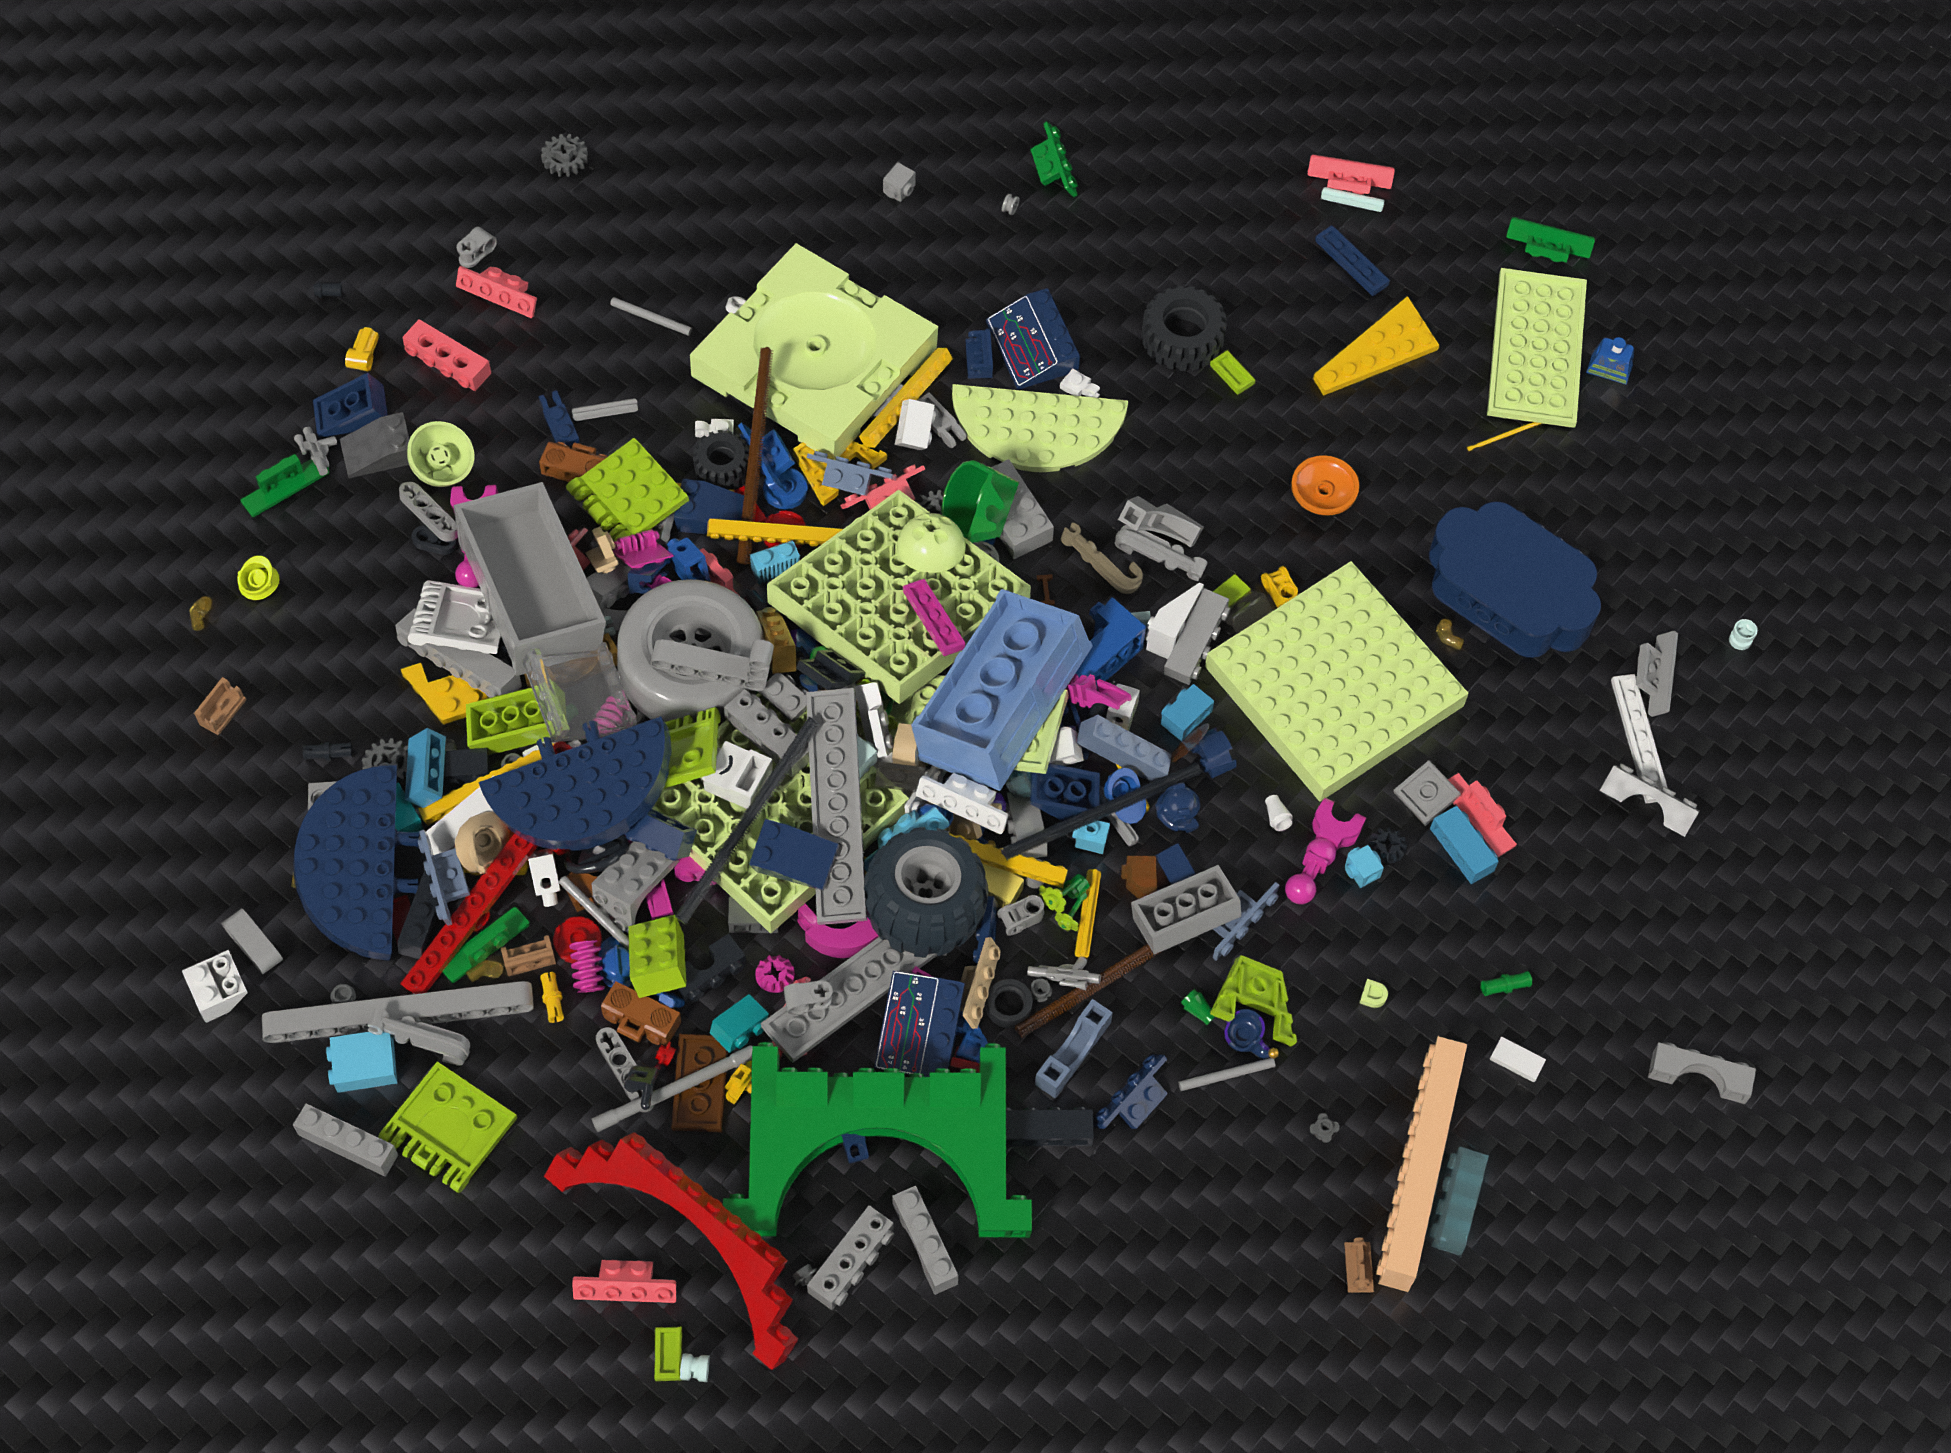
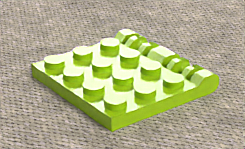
M635 438L581 477L571 480L566 486L569 493L579 502L588 497L583 502L582 507L588 511V514L597 524H601L600 527L603 530L607 531L617 525L609 532L614 542L618 538L632 534L636 536V533L650 530L689 501L688 495Z
M717 707L706 709V714L704 711L697 712V722L695 723L690 715L684 716L683 721L681 718L665 722L669 729L672 753L669 762V775L663 789L716 773L718 724L720 723V713Z
M436 1062L382 1129L378 1138L388 1143L391 1142L395 1149H397L404 1142L407 1134L411 1136L412 1139L404 1148L402 1155L409 1158L413 1154L411 1161L425 1171L431 1167L430 1174L433 1176H437L445 1167L446 1162H449L452 1166L444 1175L442 1182L446 1185L450 1184V1188L460 1193L467 1186L472 1175L516 1121L517 1115L439 1062Z

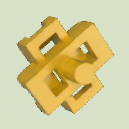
M752 1061L747 1062L746 1065L740 1064L725 1085V1088L728 1090L726 1099L733 1104L739 1099L744 1089L751 1093Z

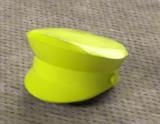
M254 556L247 560L238 572L239 590L248 599H264L276 590L279 584V574L266 557Z

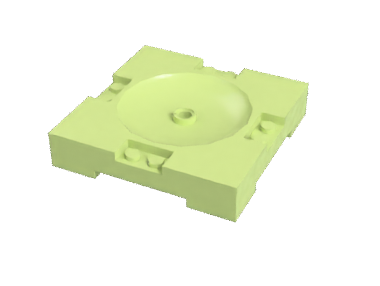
M796 243L757 284V290L734 314L730 312L690 354L691 376L723 396L727 397L730 394L754 408L760 349L770 347L774 352L770 354L773 356L770 357L773 358L771 360L773 362H769L772 363V365H769L772 366L770 368L772 370H769L771 373H768L771 374L769 376L771 378H768L770 379L768 381L770 386L767 387L770 389H767L769 394H766L769 397H766L768 402L765 403H768V405L765 406L768 407L766 408L767 410H764L767 411V413H764L767 414L765 416L797 434L799 442H804L814 451L826 453L829 459L835 460L836 456L839 457L860 434V428L908 375L912 376L937 348L938 326L885 295L882 298L877 297L850 281L848 273Z

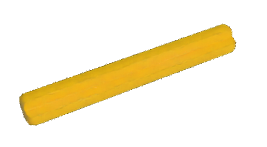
M1089 869L1086 875L1090 888L1085 892L1088 897L1082 902L1075 956L1078 958H1088L1090 953L1101 872L1097 869Z

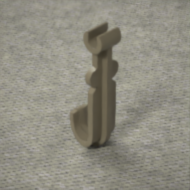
M1071 523L1069 530L1065 527L1061 537L1062 543L1066 546H1073L1080 552L1083 560L1087 563L1090 562L1092 567L1116 590L1124 594H1131L1140 587L1143 574L1142 570L1134 562L1131 563L1128 573L1133 578L1131 579L1126 577L1102 552L1097 551L1092 541H1087L1080 534L1081 529L1079 525Z

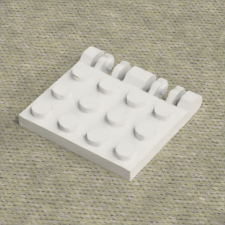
M426 581L422 588L421 599L416 608L408 641L413 645L419 646L430 643L437 646L455 647L461 650L467 649L486 654H497L501 635L491 612H488L481 589Z

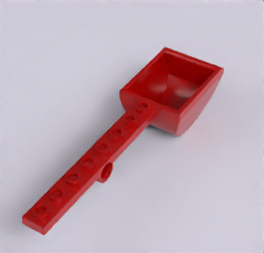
M558 739L553 745L555 754L573 748L561 739ZM514 833L493 863L488 867L486 874L482 875L470 891V895L466 896L451 916L452 925H444L400 983L403 987L413 994L428 992L472 932H477L486 925L490 917V908L527 861L528 856L537 848V845L520 838ZM570 849L550 850H552L557 855L562 856Z

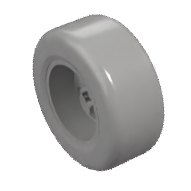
M686 579L659 585L642 595L630 607L620 626L617 641V667L620 683L631 703L651 720L661 716L665 722L681 718L683 721L684 716L690 715L695 723L697 722V712L704 711L706 714V709L717 707L720 713L719 726L726 721L724 707L745 688L691 676H683L654 668L650 662L655 642L659 639L674 641L671 639L672 637L685 634L686 640L681 642L683 644L706 649L720 648L724 653L749 658L753 642L755 640H765L760 621L753 609L742 597L719 584L704 580ZM695 634L709 637V639L701 643L695 640ZM745 689L750 694L756 695L757 691Z

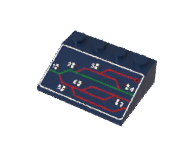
M1048 288L1027 294L986 319V323L1017 390L1068 375L1072 369L1079 370L1080 356Z
M893 971L874 1068L882 1070L896 1068L899 1069V1072H904V1074L922 1073L924 1077H930V1073H935V1069H949L965 983Z

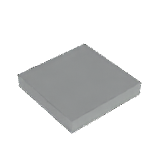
M1427 761L1394 789L1397 797L1425 826L1461 796V793L1430 761Z

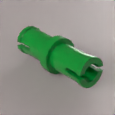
M1528 971L1510 976L1503 974L1501 978L1481 981V990L1484 996L1500 992L1507 994L1511 993L1514 989L1532 986V977Z

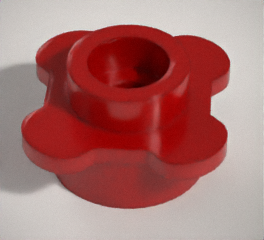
M670 1041L666 1046L661 1045L655 1056L658 1059L657 1063L663 1064L666 1067L676 1051L675 1048L670 1046Z

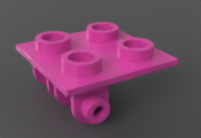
M652 529L636 533V536L632 534L618 538L614 542L616 548L612 550L615 556L631 568H641L645 564L663 562L665 559L673 557L672 553L656 542L659 539V534Z

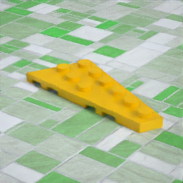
M1407 296L1314 374L1313 379L1322 394L1326 395L1438 350L1439 344Z

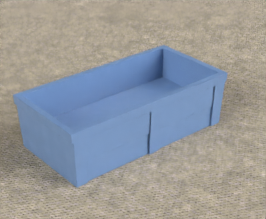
M1001 589L996 596V601L962 652H959L955 658L954 664L921 714L911 724L919 753V761L951 773L962 775L967 779L1000 791L1092 648V643L1088 640L1079 615Z

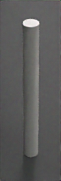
M615 297L611 300V306L690 336L692 333V328Z
M564 876L558 883L619 943L629 950V938L577 886Z
M1268 1058L1179 1081V1088L1181 1091L1269 1069L1275 1067V1061L1273 1058Z

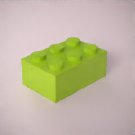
M676 915L628 926L630 980L639 998L686 987L684 934L677 918L674 917Z

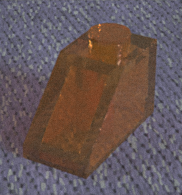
M1127 856L1126 865H1121V879H1126V888L1138 899L1157 891L1156 856Z

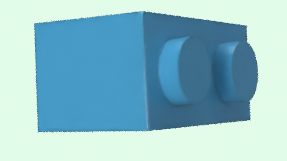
M1194 684L1188 689L1184 688L1178 694L1177 700L1173 704L1169 703L1161 712V725L1180 741H1183L1213 710L1214 700Z

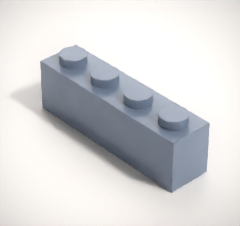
M1100 715L1081 722L1077 744L1123 768L1131 769L1136 775L1149 782L1168 775L1172 754Z

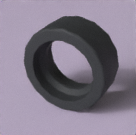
M1004 979L993 984L986 999L987 1015L991 1021L1000 1027L1015 1028V1025L1028 1019L1033 1003L1030 990L1025 984L1014 979ZM1010 991L1020 995L1024 1003L1021 1012L1012 1016L1003 1015L995 1008V999L1000 993Z

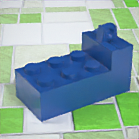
M1111 598L1106 605L1098 602L1090 609L1089 614L1095 620L1094 635L1090 640L1092 648L1075 673L1078 675V678L1081 675L1086 677L1090 674L1094 675L1097 689L1098 679L1103 681L1109 679L1143 649L1146 626L1114 598Z

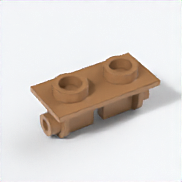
M1355 1238L1354 1242H1345L1348 1293L1374 1292L1370 1242H1364V1238Z

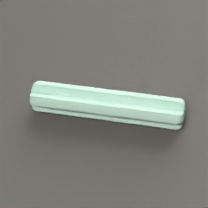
M1327 187L1323 188L1321 195L1323 200L1378 212L1382 211L1384 200Z

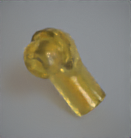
M201 597L190 608L193 630H202L204 628L203 617L211 609L212 605L209 597Z
M1442 619L1440 624L1437 625V633L1441 642L1460 650L1464 639L1454 636L1450 629L1452 623L1447 619Z
M484 960L466 972V975L472 982L481 976L496 978L503 973V967L498 962Z

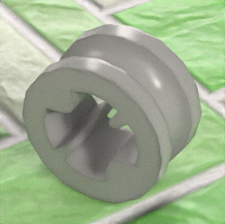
M1008 194L1003 202L1002 212L1008 211L1010 215H1013L1018 207L1019 197L1013 198L1012 194Z

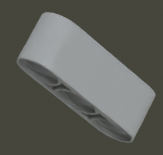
M242 908L222 922L228 934L262 975L283 960L276 948Z

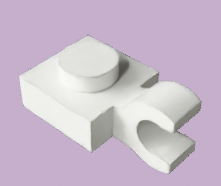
M1074 369L1060 383V389L1073 396L1084 395L1094 398L1100 396L1097 393L1100 387L1091 383L1089 377Z
M711 419V424L704 421H695V437H703L704 435L708 437L710 432L713 431L715 434L718 433V430H723V433L731 431L733 434L734 420Z

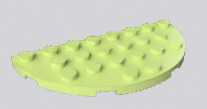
M953 384L952 390L953 409L959 421V426L964 430L969 441L989 458L994 457L1002 462L1009 459L1015 469L1031 472L1060 471V468L1071 465L1076 467L1099 455L1113 442L1115 435L1122 427L1128 406V401L977 386Z

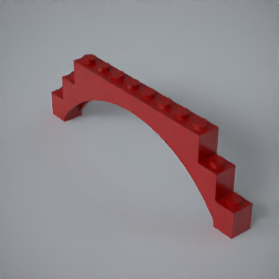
M635 1132L620 1139L615 1150L611 1144L600 1140L588 1146L583 1157L579 1151L572 1147L556 1154L544 1177L560 1191L564 1192L582 1183H609L635 1188L669 1204L695 1224L719 1251L740 1287L753 1328L755 1350L752 1354L771 1370L785 1362L798 1338L792 1334L789 1328L779 1323L793 1301L784 1289L774 1284L788 1261L781 1255L779 1250L771 1247L757 1232L747 1227L738 1216L729 1212L719 1200L711 1197L703 1190L700 1184L692 1181L684 1174L682 1169L674 1166L661 1152L655 1150L642 1136L637 1135Z

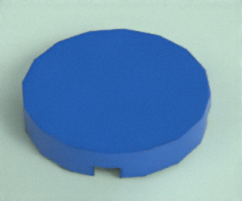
M789 468L778 476L786 490L784 494H781L776 489L774 491L771 490L764 480V497L775 508L792 509L806 499L808 492L807 480L796 469Z

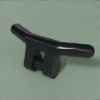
M657 1063L652 1068L641 1066L630 1068L624 1088L631 1093L643 1090L640 1104L643 1110H648L651 1106L654 1085L658 1075L666 1068L663 1064Z

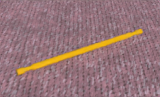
M1529 423L1479 442L1476 445L1469 446L1467 449L1471 451L1476 447L1484 446L1542 423Z

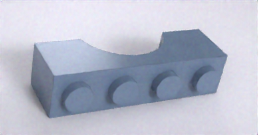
M1092 999L1079 1016L1064 1044L1054 1055L1049 1056L1036 1074L1035 1085L1056 1098L1111 1024L1113 1012Z

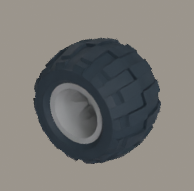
M925 827L913 828V830L906 834L900 832L888 840L885 846L883 845L881 849L879 848L870 862L868 872L865 875L864 890L866 894L867 917H870L872 928L882 940L887 939L890 946L900 953L906 951L913 953L914 957L926 958L928 954L941 956L950 953L955 945L961 946L983 920L988 901V883L985 878L984 866L977 853H972L971 847L961 837L955 838L951 836L947 830L937 828V830H926Z

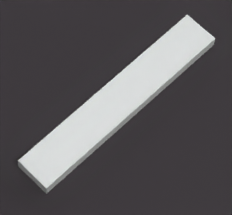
M1635 674L1614 676L1611 682L1637 775L1639 778L1644 775L1655 781L1653 785L1661 790L1663 786L1667 788L1641 693L1636 685ZM1643 794L1645 803L1657 802L1654 798Z

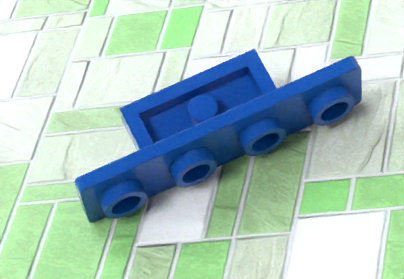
M740 423L738 425L742 432L740 437L750 446L752 430L743 423ZM773 429L763 437L762 441L764 442H761L763 445L760 446H763L761 448L763 450H760L762 453L759 454H762L760 456L762 458L759 459L762 461H759L761 466L758 467L761 468L759 469L760 472L766 475L767 479L765 482L773 491L776 489L781 494H784L786 490L778 476L795 464L779 433Z

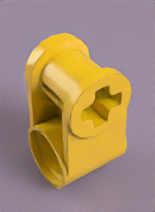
M1284 566L1279 567L1277 571L1270 574L1264 573L1261 575L1263 586L1270 594L1277 608L1298 595V589Z

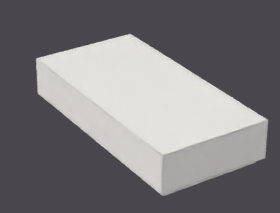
M1503 1037L1500 1038L1490 1058L1491 1061L1532 1082H1535L1546 1059Z

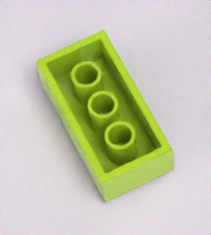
M553 682L466 704L467 743L470 749L487 748L489 755L536 744L539 739H542V742H544V737L556 739L567 736L564 693Z

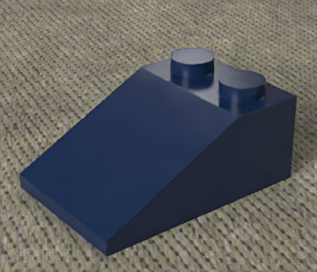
M369 373L313 400L317 436L319 437L351 433L380 417L388 416L384 385Z
M682 479L681 489L688 495L689 501L675 511L674 520L678 532L707 535V522L709 519L742 520L744 495L705 481Z
M1049 763L1046 774L1031 772L1030 804L1062 821L1073 818L1075 815L1099 806L1100 773Z
M765 819L749 865L757 873L824 891L839 844L795 827Z

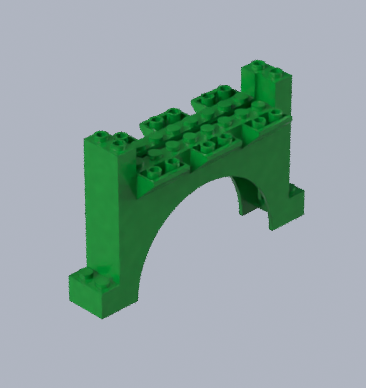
M768 1042L752 1046L749 1199H745V1195L731 1194L729 1198H723V1207L733 1215L738 1216L752 1231L757 1232L761 1237H776L780 1209L796 1177L817 1156L843 1143L842 1135L848 1133L865 1137L885 1136L904 1139L932 1151L955 1171L965 1185L976 1211L979 1237L1030 1238L1032 1232V1200H1026V1196L1014 1195L1011 1196V1200H1006V1048H1000V1044H986L985 1048L980 1047L979 1073H976L975 1069H961L960 1073H950V1069L941 1068L935 1069V1073H930V1077H924L922 1073L909 1074V1077H904V1072H899V1069L887 1068L884 1069V1072H874V1069L861 1068L858 1069V1072H853V1077H849L847 1073H834L833 1077H828V1073L823 1072L821 1068H808L807 1072H797L796 1068H783L782 1072H779L780 1055L778 1046H773V1043Z

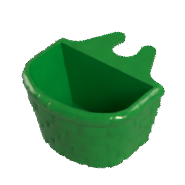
M974 460L963 462L950 476L944 491L941 513L955 522L964 538L971 543L1000 537L1019 482Z

